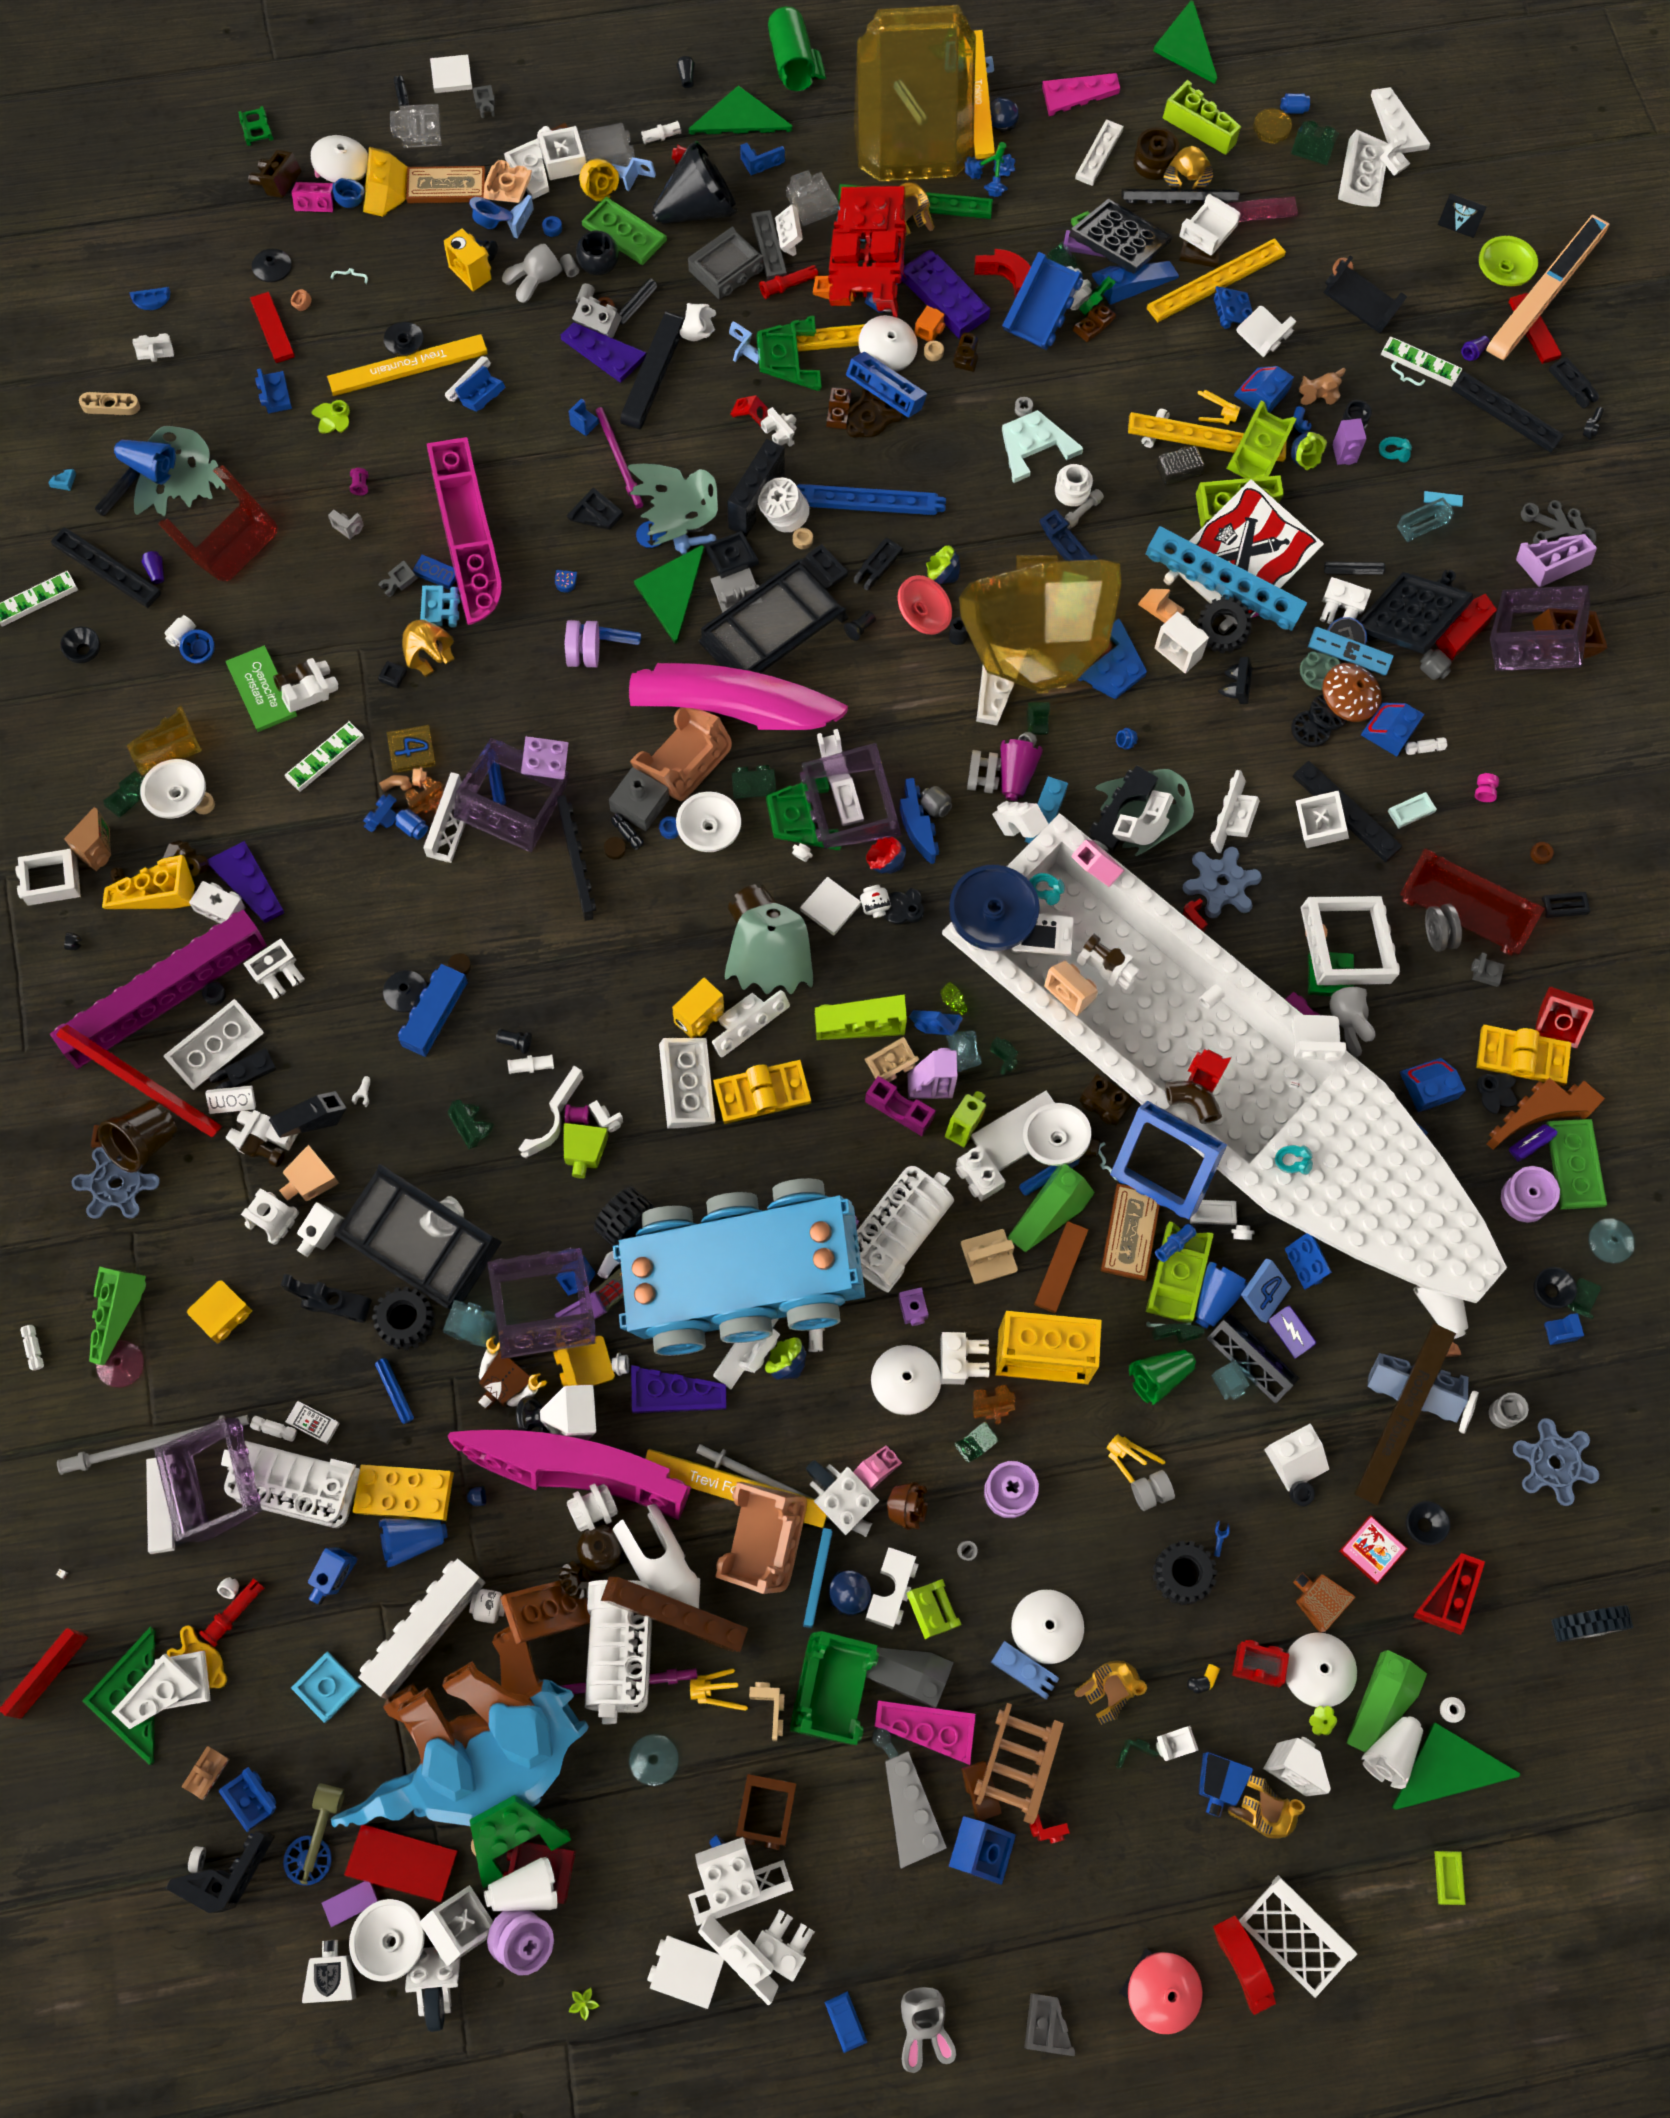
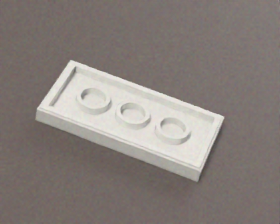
M1044 1091L973 1133L971 1138L976 1146H982L997 1170L1001 1171L1029 1154L1023 1140V1129L1028 1117L1038 1108L1055 1102L1048 1092Z

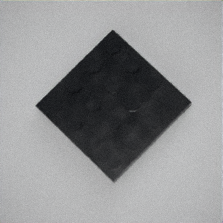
M1107 199L1076 224L1069 233V236L1078 243L1086 245L1092 251L1103 255L1109 261L1120 265L1126 271L1133 274L1163 250L1173 237L1110 199Z
M1402 572L1360 618L1359 622L1363 625L1366 635L1426 654L1474 600L1473 593Z

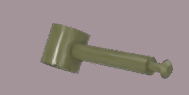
M320 1783L316 1789L312 1808L320 1810L304 1863L303 1870L305 1872L302 1881H300L301 1884L307 1885L309 1883L307 1882L309 1873L313 1872L329 1814H338L342 1807L345 1796V1789Z

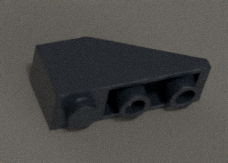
M334 1091L316 1095L270 1117L269 1121L279 1138L335 1126L347 1108L337 1092Z

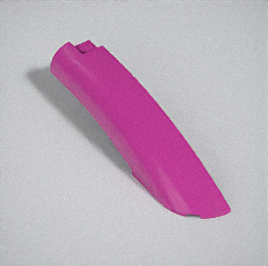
M464 437L427 443V451L467 624L470 625L486 618L497 606L501 596V577L478 487L468 438Z
M657 663L654 671L643 669L637 671V673H632L629 685L630 706H674L705 710L754 724L758 727V730L816 729L826 726V723L832 720L835 722L840 720L848 711L847 705L804 686L752 671L723 666Z
M470 1430L450 1432L448 1435L451 1444L458 1451L462 1450L472 1462L534 1490H537L538 1486L590 1490L589 1486L594 1483L596 1486L605 1484L611 1495L636 1502L645 1507L657 1504L662 1514L676 1520L680 1519L691 1487L685 1485L681 1480L669 1478V1468L632 1453L588 1440L557 1434L518 1430Z

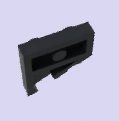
M592 488L566 516L573 522L610 530L624 514L595 488Z

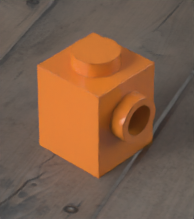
M927 305L915 323V335L928 342L934 341L936 336L941 334L945 328L944 313Z

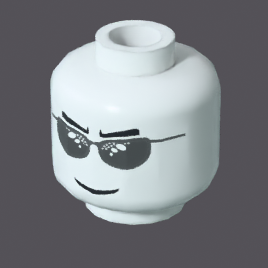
M480 1589L477 1594L473 1593L469 1613L473 1614L474 1620L495 1623L499 1616L504 1617L505 1611L500 1599L502 1596L501 1592Z

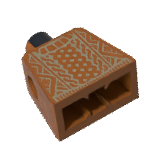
M1302 1572L1293 1582L1303 1592L1296 1600V1603L1320 1633L1325 1632L1355 1599L1353 1594L1322 1574L1312 1581Z

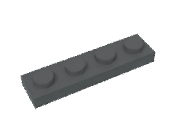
M771 211L751 213L760 254L763 255L767 281L774 279L777 275L786 276L787 272Z

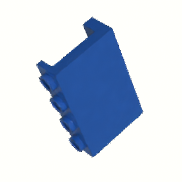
M1038 252L1002 325L1004 330L1047 350L1048 346H1052L1055 341L1057 328H1060L1064 323L1066 310L1070 309L1074 302L1073 296L1075 291H1079L1083 284L1082 273L1048 259L1045 254Z

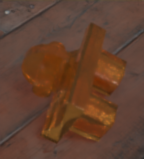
M427 777L421 783L424 789L423 792L418 794L413 788L405 793L409 808L415 814L421 811L426 814L430 810L436 814L444 793L443 784L440 781L436 782L431 777Z
M1007 1385L997 1386L995 1388L996 1396L987 1397L986 1390H975L973 1400L974 1418L985 1416V1420L994 1418L996 1425L1001 1424V1417L1008 1416V1411L1015 1410L1016 1398L1014 1392L1010 1393Z

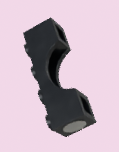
M1137 765L1133 771L1131 769L1128 770L1123 779L1125 781L1122 788L1117 787L1112 795L1114 800L1110 806L1106 804L1100 814L1102 816L1099 823L1094 822L1089 830L1091 834L1090 839L1110 854L1113 853L1121 841L1112 834L1121 808L1133 801L1146 802L1152 790L1158 784V777Z

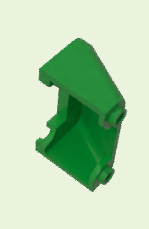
M823 1631L812 1633L806 1648L790 1722V1731L840 1743L857 1745V1742L861 1740L863 1735V1726H860V1721L857 1720L866 1673L872 1666L875 1667L878 1662V1645Z

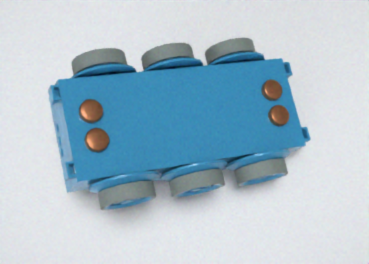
M807 1178L789 1180L775 1185L772 1188L774 1202L767 1207L768 1210L766 1211L759 1210L758 1198L755 1194L733 1192L708 1199L706 1202L708 1215L701 1220V1224L693 1223L692 1210L685 1206H663L643 1212L641 1215L642 1229L638 1230L636 1237L619 1240V1245L613 1246L614 1260L621 1262L625 1313L619 1314L620 1328L643 1339L653 1338L654 1352L658 1355L671 1356L690 1354L703 1350L706 1347L705 1332L719 1329L720 1338L726 1343H747L766 1339L773 1335L771 1320L787 1317L788 1327L792 1330H817L837 1325L841 1322L839 1307L845 1301L865 1298L856 1219L852 1202L841 1196H825L823 1181Z

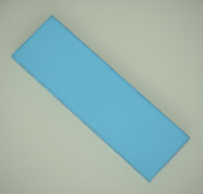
M1424 491V503L1462 507L1463 495Z

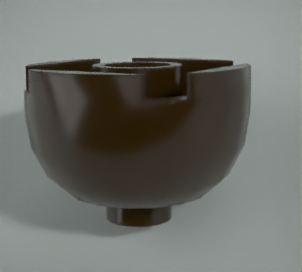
M603 1524L595 1525V1529L591 1531L587 1529L580 1536L576 1547L577 1557L582 1565L589 1569L588 1571L596 1574H605L613 1571L622 1562L625 1552L612 1527Z

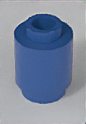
M1286 93L1284 98L1281 99V110L1284 111V114H1303L1308 112L1310 97L1305 96L1304 93Z
M410 809L401 810L395 817L396 826L411 838L419 840L428 830L426 822Z

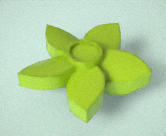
M591 1988L587 1989L583 1996L577 1991H572L575 2003L571 2005L569 2012L577 2013L580 2011L581 2017L585 2021L589 2015L588 2009L599 2007L596 2001L590 2000L592 1996Z

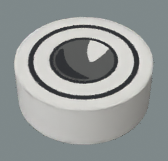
M195 1846L192 1849L188 1862V1871L190 1873L202 1871L206 1857L205 1847Z

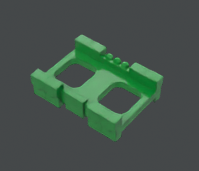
M263 106L256 110L243 113L241 111L238 112L247 146L251 145L250 142L269 138L270 141L273 140ZM259 114L260 119L248 122L247 116ZM263 129V135L252 137V130Z
M1108 276L1099 287L1097 286L1091 292L1092 295L1089 299L1080 305L1079 309L1082 313L1086 315L1094 305H1097L1103 299L1101 296L1105 291L1109 290L1116 282Z

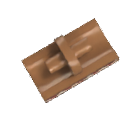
M207 1746L182 1785V1788L204 1800L230 1759Z

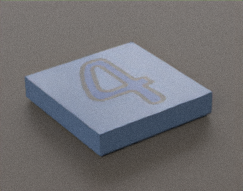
M1265 1259L1241 1293V1296L1258 1319L1267 1323L1291 1286L1274 1262Z

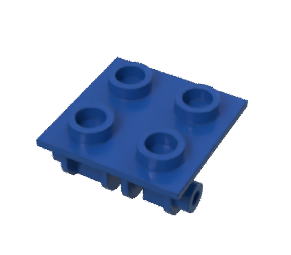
M1218 286L1215 287L1214 302L1220 317V325L1224 329L1230 328L1232 322L1242 323L1253 313L1248 293Z
M1306 1233L1285 1248L1288 1259L1291 1261L1304 1290L1313 1284L1322 1283L1323 1278L1332 1273L1315 1237Z

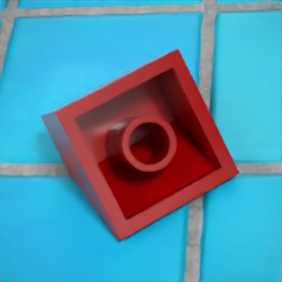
M1549 986L1540 1007L1535 1030L1542 1037L1571 1042V1047L1577 1048L1594 1012L1592 1000Z

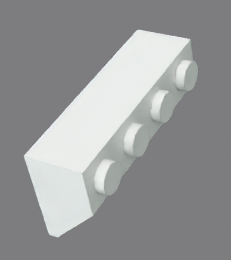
M1305 1737L1277 1743L1263 1768L1305 1796L1328 1794L1331 1789L1321 1753L1314 1748L1315 1744Z

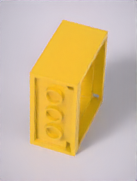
M1006 1311L998 1330L995 1375L1089 1384L1099 1368L1102 1320ZM1003 1367H1007V1372H1002ZM1077 1374H1085V1379H1077Z

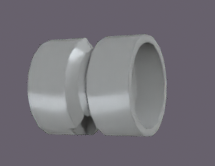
M1507 1393L1490 1405L1489 1418L1497 1427L1509 1429L1527 1417L1529 1411L1528 1403L1525 1398L1517 1393Z
M1163 1470L1150 1474L1148 1480L1143 1477L1131 1482L1135 1499L1143 1511L1155 1507L1158 1501L1165 1503L1175 1499L1172 1484Z

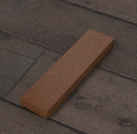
M1067 1221L1034 1303L1035 1306L1056 1313L1088 1229Z

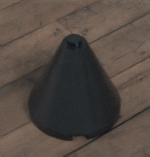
M694 141L687 147L653 206L654 211L652 215L658 223L661 221L662 224L731 217L738 212L737 208H732L736 205V202L717 166L713 165L709 160V154L698 141Z

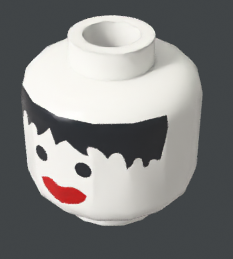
M880 885L863 889L864 893L860 895V900L864 913L866 915H873V918L885 916V911L891 907L887 890L881 888Z

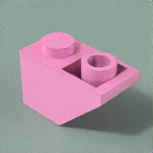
M1085 840L1071 856L1087 872L1108 887L1125 871L1092 840Z
M886 1445L864 1460L853 1473L871 1491L900 1466L902 1462Z

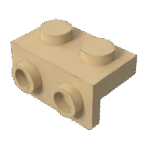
M904 1037L865 1058L875 1079L877 1076H880L888 1082L897 1078L896 1073L901 1070L905 1073L916 1066L915 1062L920 1060L918 1056H914Z

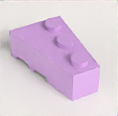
M1585 534L1561 537L1558 541L1552 542L1541 540L1540 543L1528 545L1527 542L1521 543L1516 560L1539 587H1542L1591 565L1597 547Z
M940 1048L930 1053L907 1073L908 1099L953 1098L957 1080V1052L951 1051L949 1048Z

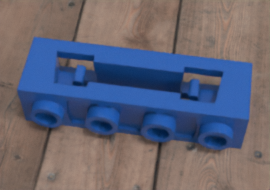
M865 351L851 358L846 372L847 377L908 418L922 409L927 396L925 391ZM901 402L906 403L905 408L900 405Z

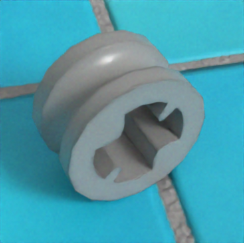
M1020 397L1016 400L1015 413L1018 416L1023 417L1032 413L1033 402L1030 398Z

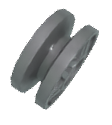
M1444 904L1440 908L1438 906L1429 907L1426 910L1425 927L1431 947L1435 951H1444L1446 947L1449 949L1458 948L1461 944L1462 929L1455 907L1452 904Z

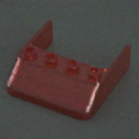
M221 465L214 468L213 471L238 497L240 503L196 548L168 518L161 520L158 524L197 565L217 580L228 581L276 535L277 525L232 474Z

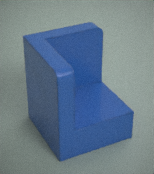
M580 399L569 410L570 425L585 436L599 424L598 418L586 410L583 399Z
M583 1255L567 1261L556 1279L569 1296L587 1289L595 1276V1271Z
M1578 1313L1570 1314L1563 1319L1548 1321L1544 1324L1550 1345L1577 1341L1584 1336Z

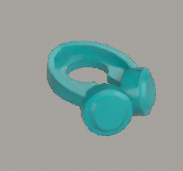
M1388 437L1379 444L1380 454L1387 459H1399L1400 462L1405 463L1411 456L1412 446L1406 438ZM1389 445H1396L1397 448H1402L1392 453L1385 450Z
M1039 873L1030 879L1038 898L1044 899L1048 905L1057 904L1060 900V894L1065 892L1063 881L1056 879L1052 875ZM1044 881L1054 890L1038 891L1036 886L1039 882Z
M1290 1145L1278 1150L1275 1155V1162L1277 1167L1283 1172H1301L1307 1175L1313 1167L1311 1160L1313 1156L1311 1150L1305 1145L1301 1147ZM1286 1154H1293L1295 1157L1304 1158L1301 1162H1295L1291 1166H1286L1282 1161Z

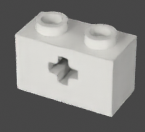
M202 881L189 902L195 912L220 924L226 921L233 913L240 912L246 908L241 900V896L235 892L230 891V893H227L216 883L211 882V884H208Z

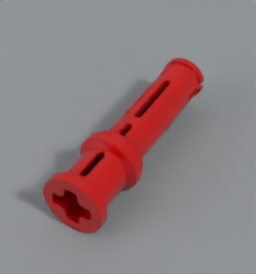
M812 265L786 276L777 275L774 279L767 282H759L762 296L764 299H767L775 293H784L791 286L814 279L815 276H818L816 266Z
M253 1578L222 1614H216L213 1622L204 1631L201 1630L199 1634L212 1646L216 1647L218 1645L217 1641L226 1631L232 1629V1623L265 1588Z

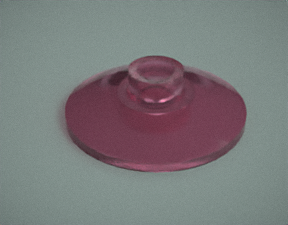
M117 1341L105 1365L96 1364L99 1378L108 1386L116 1388L132 1384L141 1375L144 1367L142 1352L136 1345L130 1342ZM121 1359V1364L114 1366V1361Z

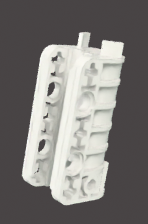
M907 1167L857 1230L858 1243L862 1249L860 1259L863 1277L881 1290L889 1293L904 1273L906 1263L953 1204L954 1198L947 1190L948 1188L945 1187L950 1180L948 1176L938 1172L932 1178L918 1167ZM909 1173L912 1175L913 1173H916L917 1176L916 1178L909 1177L907 1174ZM885 1209H887V1211L889 1212V1217L887 1216V1212L884 1211ZM879 1218L882 1219V1220H881V1223L884 1224V1225L881 1226V1224L879 1223V1220H877V1219H879ZM871 1226H873L874 1229L877 1228L878 1232L873 1229H870Z
M243 1441L236 1452L224 1450L221 1463L222 1466L228 1467L227 1470H229L224 1485L225 1492L238 1503L332 1528H340L347 1522L355 1498L360 1469L351 1463L335 1459L327 1462L248 1441ZM231 1484H235L234 1490L230 1488ZM245 1488H248L247 1496H245ZM271 1493H272L273 1496H274V1499L271 1498V1503H267L268 1500L270 1499ZM279 1496H282L281 1500L285 1501L282 1505H280ZM291 1499H293L294 1508H291L293 1504L288 1503ZM302 1501H306L301 1511L299 1506H302ZM312 1505V1508L307 1511V1508ZM318 1505L320 1510H317V1515H313ZM325 1508H328L327 1512L331 1513L328 1517L326 1516Z
M608 1580L589 1582L587 1610L591 1616L585 1708L599 1711L598 1717H602V1724H616L618 1712L638 1713L647 1707L652 1619L639 1614L634 1616L633 1612L601 1601ZM630 1581L649 1589L648 1585L643 1581ZM639 1619L644 1620L641 1624H634ZM645 1628V1631H643V1632H642V1631L637 1632V1631L634 1630V1629L640 1630V1629ZM635 1637H638L642 1644L638 1646V1640ZM637 1646H638V1654H641V1657H640V1656H637L636 1653L634 1652V1649H637ZM632 1662H640V1663H641V1664L637 1663V1664L631 1665ZM635 1669H642L637 1675L631 1674ZM641 1678H642V1681H640V1682H637V1681L635 1682V1681H633V1680H638V1679H641ZM632 1686L636 1687L637 1691H639V1695H636L635 1700H631L635 1697V1689H632Z

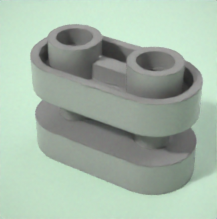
M972 750L967 790L976 791L977 785L984 786L985 793H993V789H998L999 777H995L996 770L1000 771L1001 758H998V753L989 752L988 758H982L981 751ZM979 766L987 767L986 777L978 776Z

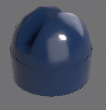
M483 1486L475 1487L468 1492L467 1499L471 1505H486V1492Z

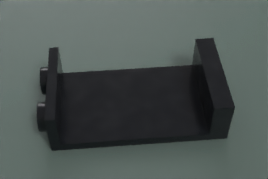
M1350 255L1345 262L1342 260L1335 269L1337 271L1336 275L1332 273L1325 282L1328 286L1323 293L1375 331L1381 333L1407 296L1401 292L1394 300L1348 267L1353 259Z

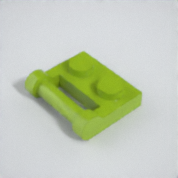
M943 1579L906 1593L925 1639L962 1625L960 1619L956 1618L944 1589L945 1583ZM934 1591H935V1593H936V1595H937V1598H938V1600H939V1603H940V1605H941V1607H942V1610H943V1612H944V1615H945V1617H946V1619H947V1623H945V1621H944V1619H943V1617H942V1614H941V1612H940V1609H939V1607H938V1605H937V1602H936V1600H935V1597H934V1595H933V1593H932V1592H934Z

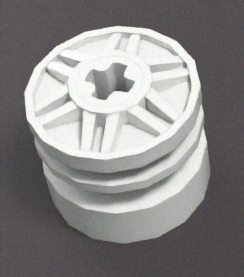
M781 477L774 478L763 486L758 497V505L771 525L776 530L784 533L799 529L809 516V504L796 484L790 479Z

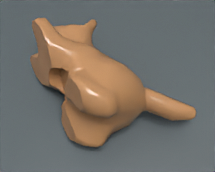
M1342 368L1335 373H1327L1314 380L1303 376L1299 387V392L1304 395L1301 398V404H1311L1318 398H1324L1326 403L1330 405L1337 402L1340 398L1339 385L1342 383L1340 377L1344 375L1346 369Z

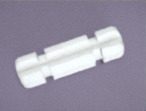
M1442 737L1437 738V740L1417 741V743L1407 742L1405 745L1406 754L1433 752L1435 749L1437 751L1445 750L1447 741L1446 738Z
M33 1325L23 1326L21 1334L25 1338L23 1342L27 1358L30 1359L28 1360L29 1368L33 1371L44 1367L43 1359L40 1357L41 1351L38 1338L35 1336V1327Z
M254 1416L250 1427L254 1430H262L263 1433L279 1438L283 1437L291 1442L294 1441L297 1435L295 1428L285 1427L283 1424L265 1420L258 1416Z

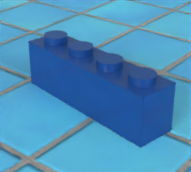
M443 964L432 973L428 988H424L421 992L419 1004L417 1007L412 1008L407 1025L402 1026L398 1034L402 1047L424 1057L428 1054L468 983L465 974Z

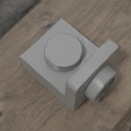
M335 510L328 515L332 527L349 539L359 534L364 526L361 515L358 513L351 519L343 513L339 514Z

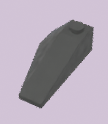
M877 1647V1652H879L878 1662L875 1667L872 1666L867 1671L866 1678L924 1705L936 1708L953 1662L931 1652Z

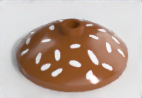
M1354 663L1338 664L1326 674L1323 680L1322 690L1327 705L1336 715L1347 721H1365L1371 718L1381 705L1382 694L1376 678L1360 665Z

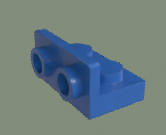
M257 369L258 377H255L258 390L261 389L262 391L259 394L261 406H266L268 414L292 409L284 372L280 371L263 375L262 370Z

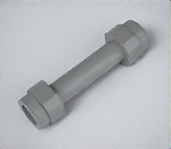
M1099 489L1092 491L1086 502L1073 513L1069 512L1064 519L1068 523V529L1078 524L1079 518L1093 505L1097 506L1101 502L1104 495Z

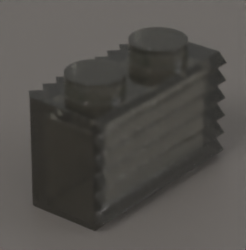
M1185 446L1179 451L1165 452L1160 455L1156 467L1166 486L1203 475L1205 464L1197 446Z

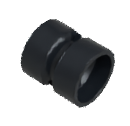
M1351 401L1347 405L1341 421L1361 418L1365 431L1372 414L1371 408L1364 401Z

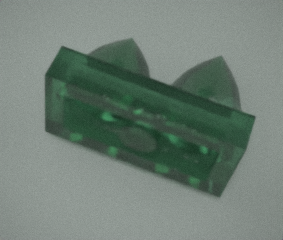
M459 1099L452 1102L447 1113L468 1149L477 1147L479 1141L491 1132L494 1124L485 1121L473 1122L472 1119L477 1115L479 1107L472 1104H463Z

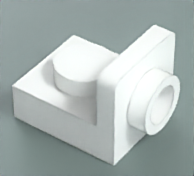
M1402 139L1396 143L1392 141L1384 149L1386 152L1380 157L1394 176L1406 169L1410 164L1399 150L1404 143Z
M597 1100L589 1104L590 1112L599 1127L607 1128L609 1132H614L621 1127L623 1123L621 1113L610 1117L604 1105L600 1106Z

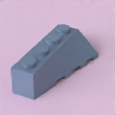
M1379 1353L1368 1375L1367 1387L1377 1393H1384L1398 1400L1413 1366H1410L1407 1360ZM1441 1370L1421 1411H1429L1438 1415L1441 1419L1457 1423L1468 1402V1377L1460 1375L1458 1379L1451 1377L1450 1372Z

